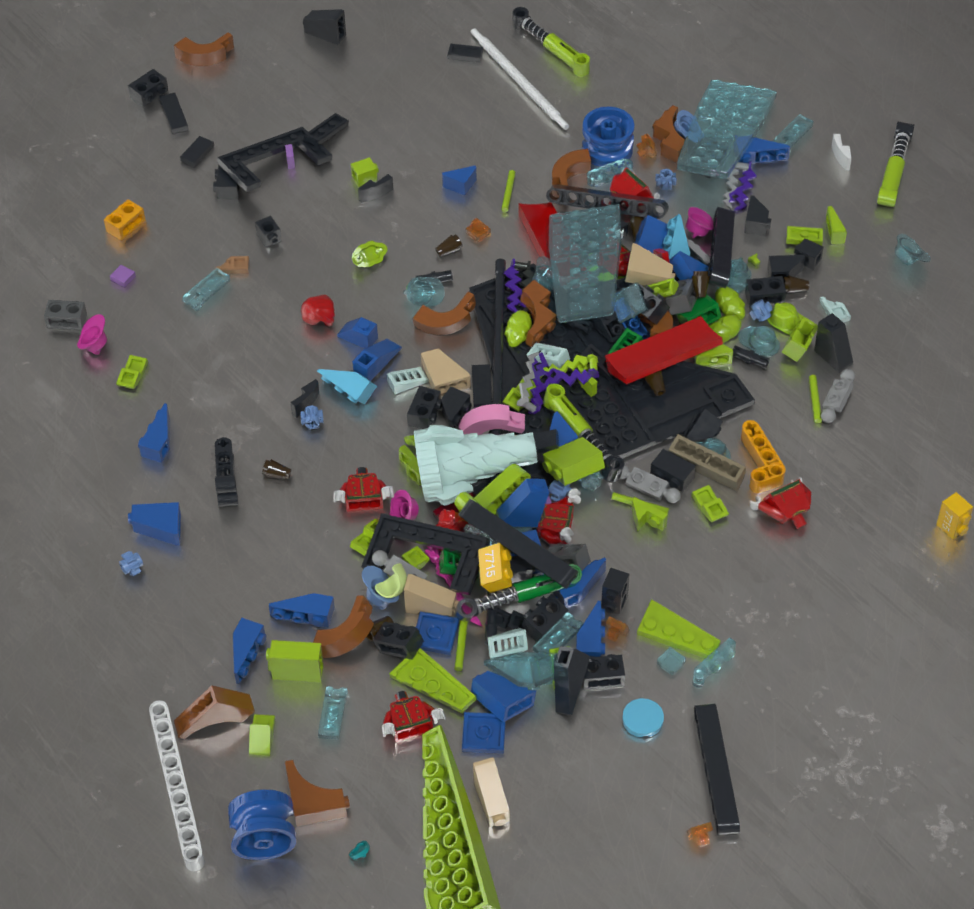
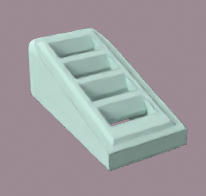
M535 343L527 353L528 357V355L541 351L548 365L551 366L553 363L559 369L567 360H570L567 349L541 343ZM539 355L536 356L535 359L541 363Z
M421 367L387 373V382L395 395L429 382Z
M521 628L487 638L490 658L528 650L526 630ZM514 637H516L517 645H514ZM507 638L510 639V647H508ZM501 640H503L504 649L501 647ZM494 641H497L498 651H495Z

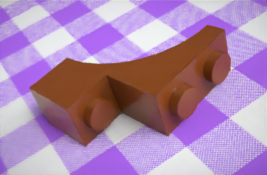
M672 105L668 110L664 111L659 120L654 122L652 128L653 137L661 140V156L678 164L687 155L688 141L683 139L673 126L677 120L678 107Z
M535 280L522 290L520 300L528 308L533 318V326L528 331L526 344L530 347L536 342L539 343L547 332H551L556 326V314L547 308L550 304L551 292Z

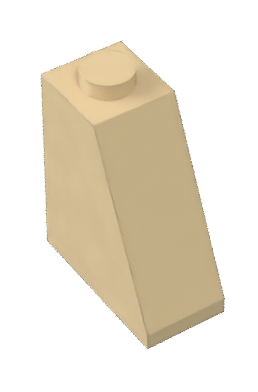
M633 243L625 282L639 283L645 286L675 278V273H672L673 265L638 244Z
M439 348L421 353V365L429 380L431 389L441 391V396H443L450 386L458 390L471 388L470 374Z
M408 574L404 588L405 613L419 615L421 611L454 617L455 608L459 603L456 599V592L413 574Z
M492 757L473 763L474 787L489 827L502 826L510 821V812L495 760Z

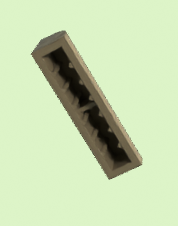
M679 434L668 449L669 452L696 465L695 472L738 492L746 473L745 466Z

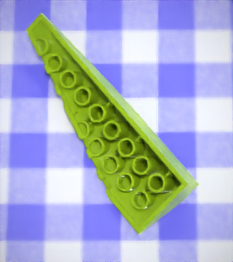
M438 725L422 734V758L425 760V768L423 769V778H425V788H423V797L425 798V806H423V839L425 840L426 848L423 850V858L426 859V869L423 870V878L426 880V888H424L427 909H501L481 836L463 781L441 725Z

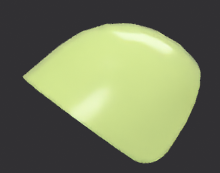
M401 563L395 564L392 567L394 574L391 577L375 585V590L381 596L394 598L404 591L407 574Z

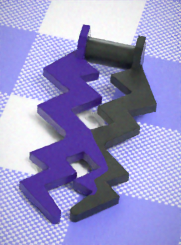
M512 259L510 267L504 272V275L511 279L505 286L514 292V294L507 297L511 301L507 308L514 313L518 311L515 308L518 304L524 307V311H529L518 299L521 297L523 289L516 285L522 280L517 276L519 271L516 269L525 270L522 272V275L528 279L522 281L521 285L526 287L533 280L536 281L530 270L531 261L523 263Z

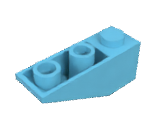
M678 214L669 220L667 224L668 232L663 241L665 245L664 250L668 251L669 260L679 251L690 256L682 217Z
M317 370L322 375V380L328 384H331V382L335 384L334 388L342 394L344 392L349 394L347 398L356 404L358 401L365 404L377 387V385L357 372Z

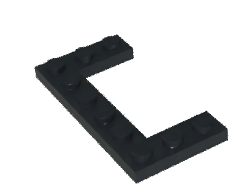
M300 127L217 157V163L248 192L261 187V180L246 165L286 151L285 145L292 144V148L299 147L317 165L331 161L332 154L322 144L317 147L304 140V134L308 131L304 127Z
M381 513L361 567L364 569L367 566H375L383 570L384 565H375L372 561V556L378 550L385 551L388 555L394 538L461 553L462 556L450 589L457 593L471 595L480 570L478 550L488 547L490 540L483 536Z

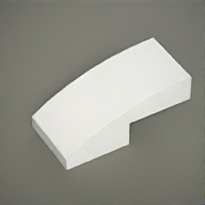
M833 134L832 150L834 156L845 170H850V147L842 146L840 134Z

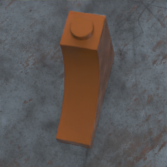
M212 685L174 720L178 738L186 739L197 730L223 722L243 723L255 710L250 694Z
M293 760L285 761L296 827L347 817L346 809L350 808L348 796L343 795L342 788L325 789L315 786L299 774Z

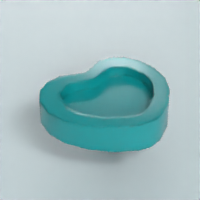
M367 841L359 842L349 852L350 858L355 860L360 857H366V853L370 849L369 843Z

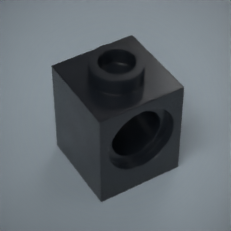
M271 215L255 222L256 234L265 247L282 241L280 228Z
M804 238L801 244L796 245L794 254L805 255L804 266L814 270L822 259L824 247Z

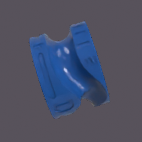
M607 106L596 108L585 116L582 129L585 139L582 141V149L589 150L591 164L603 168H612L625 164L633 154L635 124L629 113L620 108Z
M255 790L243 793L229 803V828L237 831L231 843V850L235 855L249 860H266L285 855L295 847L296 830L290 822L286 821L288 817L294 816L293 801L289 795L276 790Z

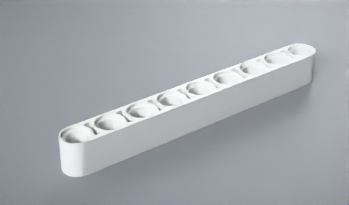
M159 700L150 705L149 712L186 868L193 872L199 871L203 868L205 860L168 706L164 701ZM190 837L193 838V839L190 840V841H186L187 838H190ZM193 856H198L196 859H190Z

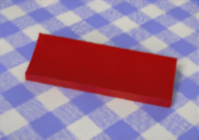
M551 202L542 204L519 203V217L549 277L562 288L588 281L589 273Z
M700 316L605 355L608 372L625 384H629L723 344V340Z

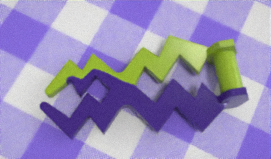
M593 354L587 357L576 355L573 362L567 360L560 369L553 363L549 369L544 367L543 369L548 377L546 382L542 383L545 391L548 385L558 384L562 379L572 386L576 379L584 385L591 377H599L597 356ZM588 362H590L588 372L584 369L581 374L576 369L579 363L586 367ZM568 368L574 371L570 377L566 374ZM553 372L556 373V376L554 378L551 377V374Z

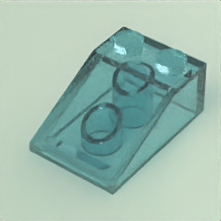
M517 652L487 659L484 661V665L518 687L537 690L540 689L541 685L553 683L554 663L557 653Z

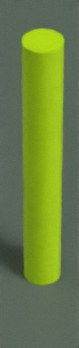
M510 170L508 173L501 208L503 212H508L516 173L514 170Z
M810 375L809 382L814 422L821 423L816 375Z
M613 492L611 500L632 505V497ZM646 502L667 514L669 513V508Z
M460 620L454 668L456 671L463 670L468 621Z

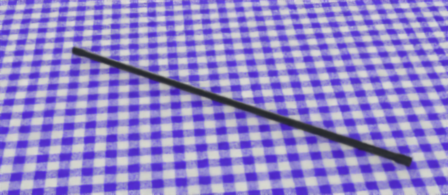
M497 259L495 261L492 404L502 405L504 272L506 271V261L504 259ZM492 429L491 434L501 435V429ZM496 473V475L490 477V483H491L497 476H499L500 473ZM489 537L490 542L488 546L497 544L495 540ZM487 591V596H490L492 593ZM497 606L494 609H487L486 645H488V637L497 635Z

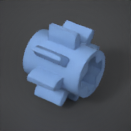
M670 169L660 170V174H656L655 177L656 186H659L662 190H671L672 185L677 184L676 173H673Z
M761 299L751 305L752 310L749 314L753 320L758 319L759 322H762L771 316L770 311L773 308L769 301L765 303Z
M307 406L304 411L300 412L301 424H305L308 429H316L319 427V423L324 422L323 410H319L316 406Z
M554 480L549 487V493L552 494L550 499L559 501L568 496L569 491L572 489L569 487L570 484L565 486L560 481Z
M128 551L121 555L123 560L119 561V565L125 575L130 573V575L135 576L141 572L139 567L144 564L137 552L133 554L132 551Z

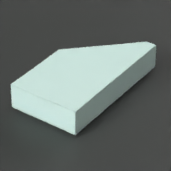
M820 297L819 302L827 315L833 313L842 322L851 320V315L843 303L838 301L832 302L826 300V297Z

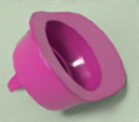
M690 207L685 227L691 232L693 239L696 236L704 237L710 230H713V219L702 209Z
M94 315L84 324L77 344L79 349H86L95 355L100 354L102 347L107 343V336L103 330L105 326L103 315Z
M406 490L396 491L394 498L391 499L390 515L414 521L419 512L417 501Z

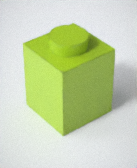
M370 157L351 163V174L358 187H361L369 180L373 182L378 181L377 173H379V169Z

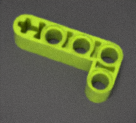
M511 464L475 498L467 492L460 493L455 499V506L460 512L468 500L472 499L495 515L497 509L525 479L531 478L530 474L519 465Z

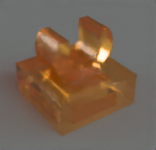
M648 134L641 136L642 142L636 145L639 149L637 151L639 156L643 157L648 154L650 158L656 157L654 141Z
M476 218L466 228V234L476 242H479L491 234V229Z
M609 616L606 621V625L610 629L607 633L608 639L614 642L617 641L620 634L626 637L630 631L627 624Z
M711 822L690 828L687 830L689 840L697 838L699 847L708 845L710 840L707 834L713 831Z

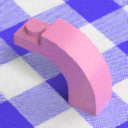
M484 405L466 413L458 424V430H463L464 434L477 433V435L492 429H503L522 434L525 430V414L509 411L508 405Z

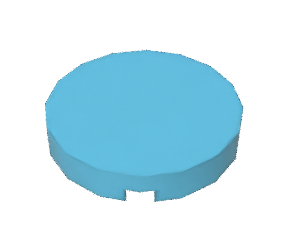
M644 698L636 699L628 703L623 710V725L630 734L636 737H651L661 730L664 713L656 702Z

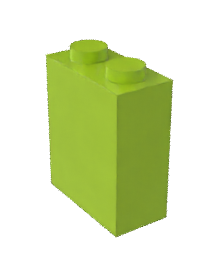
M584 437L543 454L544 470L565 486L605 468L602 451Z
M271 641V647L266 650V660H269L268 671H271L272 680L321 683L324 667L321 643Z

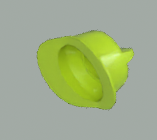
M776 303L774 309L770 311L771 316L768 318V322L773 327L791 335L795 326L803 318V315L798 313L795 306L790 303Z

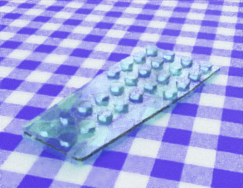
M711 80L697 106L677 161V169L727 179L762 127L776 99L777 91L728 83L721 80Z
M619 204L549 215V253L558 322L563 323L613 315L621 251V209Z

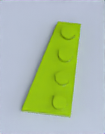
M652 599L637 630V635L712 661H714L721 643L719 639Z
M421 648L413 660L405 658L389 673L390 678L460 713H463L477 700L471 691Z

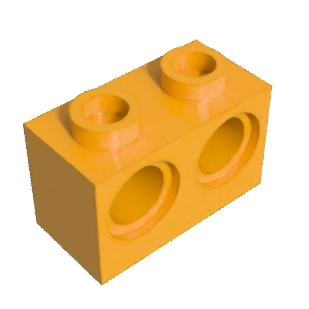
M129 199L126 200L104 219L106 232L122 241L146 221L144 208Z

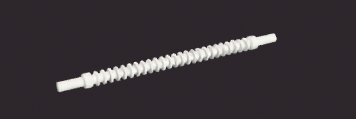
M473 28L471 34L479 41V45L499 63L504 71L523 88L528 96H531V99L553 121H556L564 130H567L569 124L560 116V112L534 88L526 77L502 55L487 37H483L476 28Z

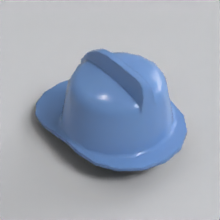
M679 111L676 117L677 120L673 124L676 132L683 139L693 144L701 145L704 142V136L695 117L688 111Z
M367 566L362 571V579L367 586V599L373 605L378 606L380 610H384L390 603L398 601L400 595L394 598L381 596L375 590V585L389 577L380 568Z

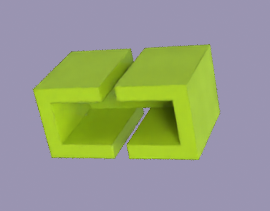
M803 316L793 329L782 353L797 362L809 347L818 325Z

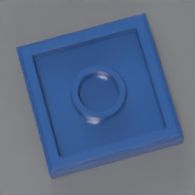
M420 611L416 628L420 631L424 640L420 648L423 651L451 655L460 620L456 617Z
M464 712L462 752L504 754L506 721L502 722L493 713Z

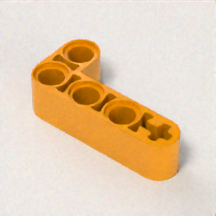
M754 420L745 421L742 425L741 441L758 467L751 472L750 490L759 494L782 486L786 470L784 464L759 424Z

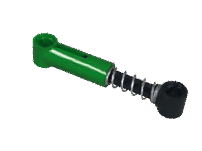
M574 564L569 565L579 573L568 588L574 587L582 577L580 567ZM542 574L514 583L512 588H507L506 591L500 590L497 594L484 595L481 599L464 598L457 604L455 615L461 621H469L483 611L486 612L487 609H494L496 606H502L505 603L509 604V602L514 600L521 603L564 589V587L556 582L543 585L553 580ZM461 606H469L471 613L464 614L461 611Z

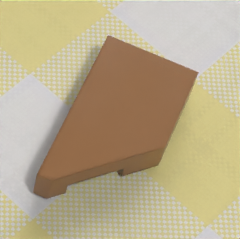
M249 256L229 257L223 265L215 268V274H249Z

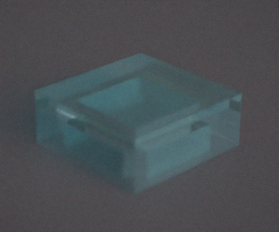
M671 647L657 659V664L671 675H674L686 663V658Z

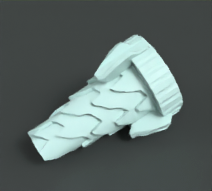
M430 425L426 429L414 430L416 455L426 502L438 501L444 506L452 504L460 493L467 492L469 494L473 492L471 484L477 482L478 479L492 477L496 473L503 472L514 463L519 466H525L538 462L533 432L514 435V432L501 435L464 434L463 430L443 425Z

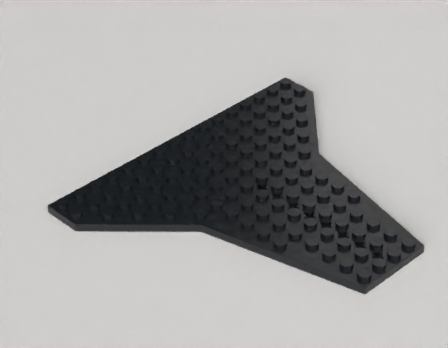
M534 263L531 264L530 270L536 281L551 292L550 304L547 308L555 313L556 316L559 314L564 317L558 311L565 309L566 294L568 292ZM517 269L519 271L517 276L522 279L521 282L528 279L522 275V272L525 270ZM505 275V284H506V283H507L508 281H510L511 279L508 278V277ZM496 278L469 288V292L474 294L476 306L474 311L492 374ZM521 282L516 284L520 289L525 288L521 285ZM507 286L504 287L502 405H505L503 400L510 390L518 386L523 376L530 374L526 362L530 361L527 353L532 348L526 344V340L516 347L508 345L504 332L508 320L514 312L507 308V305L511 303L507 297L514 294V292L507 291ZM520 304L515 306L518 311L524 309ZM528 311L527 313L530 314V317H531V320H532V325H533L532 315H531L530 311ZM586 313L578 314L582 319L590 322ZM556 319L555 328L544 335L543 339H546L545 341H540L539 343L567 349L570 357L569 361L573 362L575 356L581 355L589 344H593L603 355H606L617 340L611 343L594 328L588 327L592 330L588 334L578 328H571L569 324ZM681 361L661 370L666 390L665 394L661 396H655V393L644 377L625 384L615 376L609 379L599 374V377L594 378L597 381V394L592 397L582 388L577 379L572 386L563 379L558 383L565 389V396L592 427L595 439H599L598 442L603 444L604 450L607 449L608 454L617 455L622 459L672 439L678 434H684L698 410L706 409L720 419L755 404V399L737 374L686 361ZM538 362L537 364L533 365L536 371H537L536 365H539V364H542V363ZM568 368L566 374L570 377L574 371ZM555 372L551 374L552 378L556 376ZM547 375L540 378L542 383H545L548 379ZM545 390L539 393L542 400L545 396ZM544 404L541 405L540 411L536 414H529L526 408L518 412L509 407V411L525 414V430L522 434L532 432L537 434L550 430L555 412L546 408ZM501 429V434L513 433L512 431ZM546 452L537 453V463L520 467L530 474V479H545L549 489L551 483L556 479L544 470L543 454ZM490 477L478 479L477 482L471 484L473 486L472 493L474 498L490 484Z

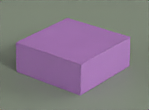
M292 144L285 145L288 169H295Z
M120 265L110 275V280L125 288L136 277L135 271Z

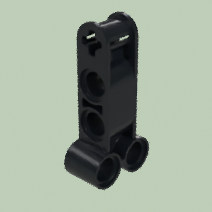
M222 437L215 441V487L218 506H237L238 494L232 442L229 438Z

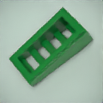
M626 328L608 354L618 351L619 348H625L622 346L623 344L630 346L642 341L643 338L629 328Z
M442 550L439 556L440 573L455 575L458 567L456 563L459 564L462 554Z

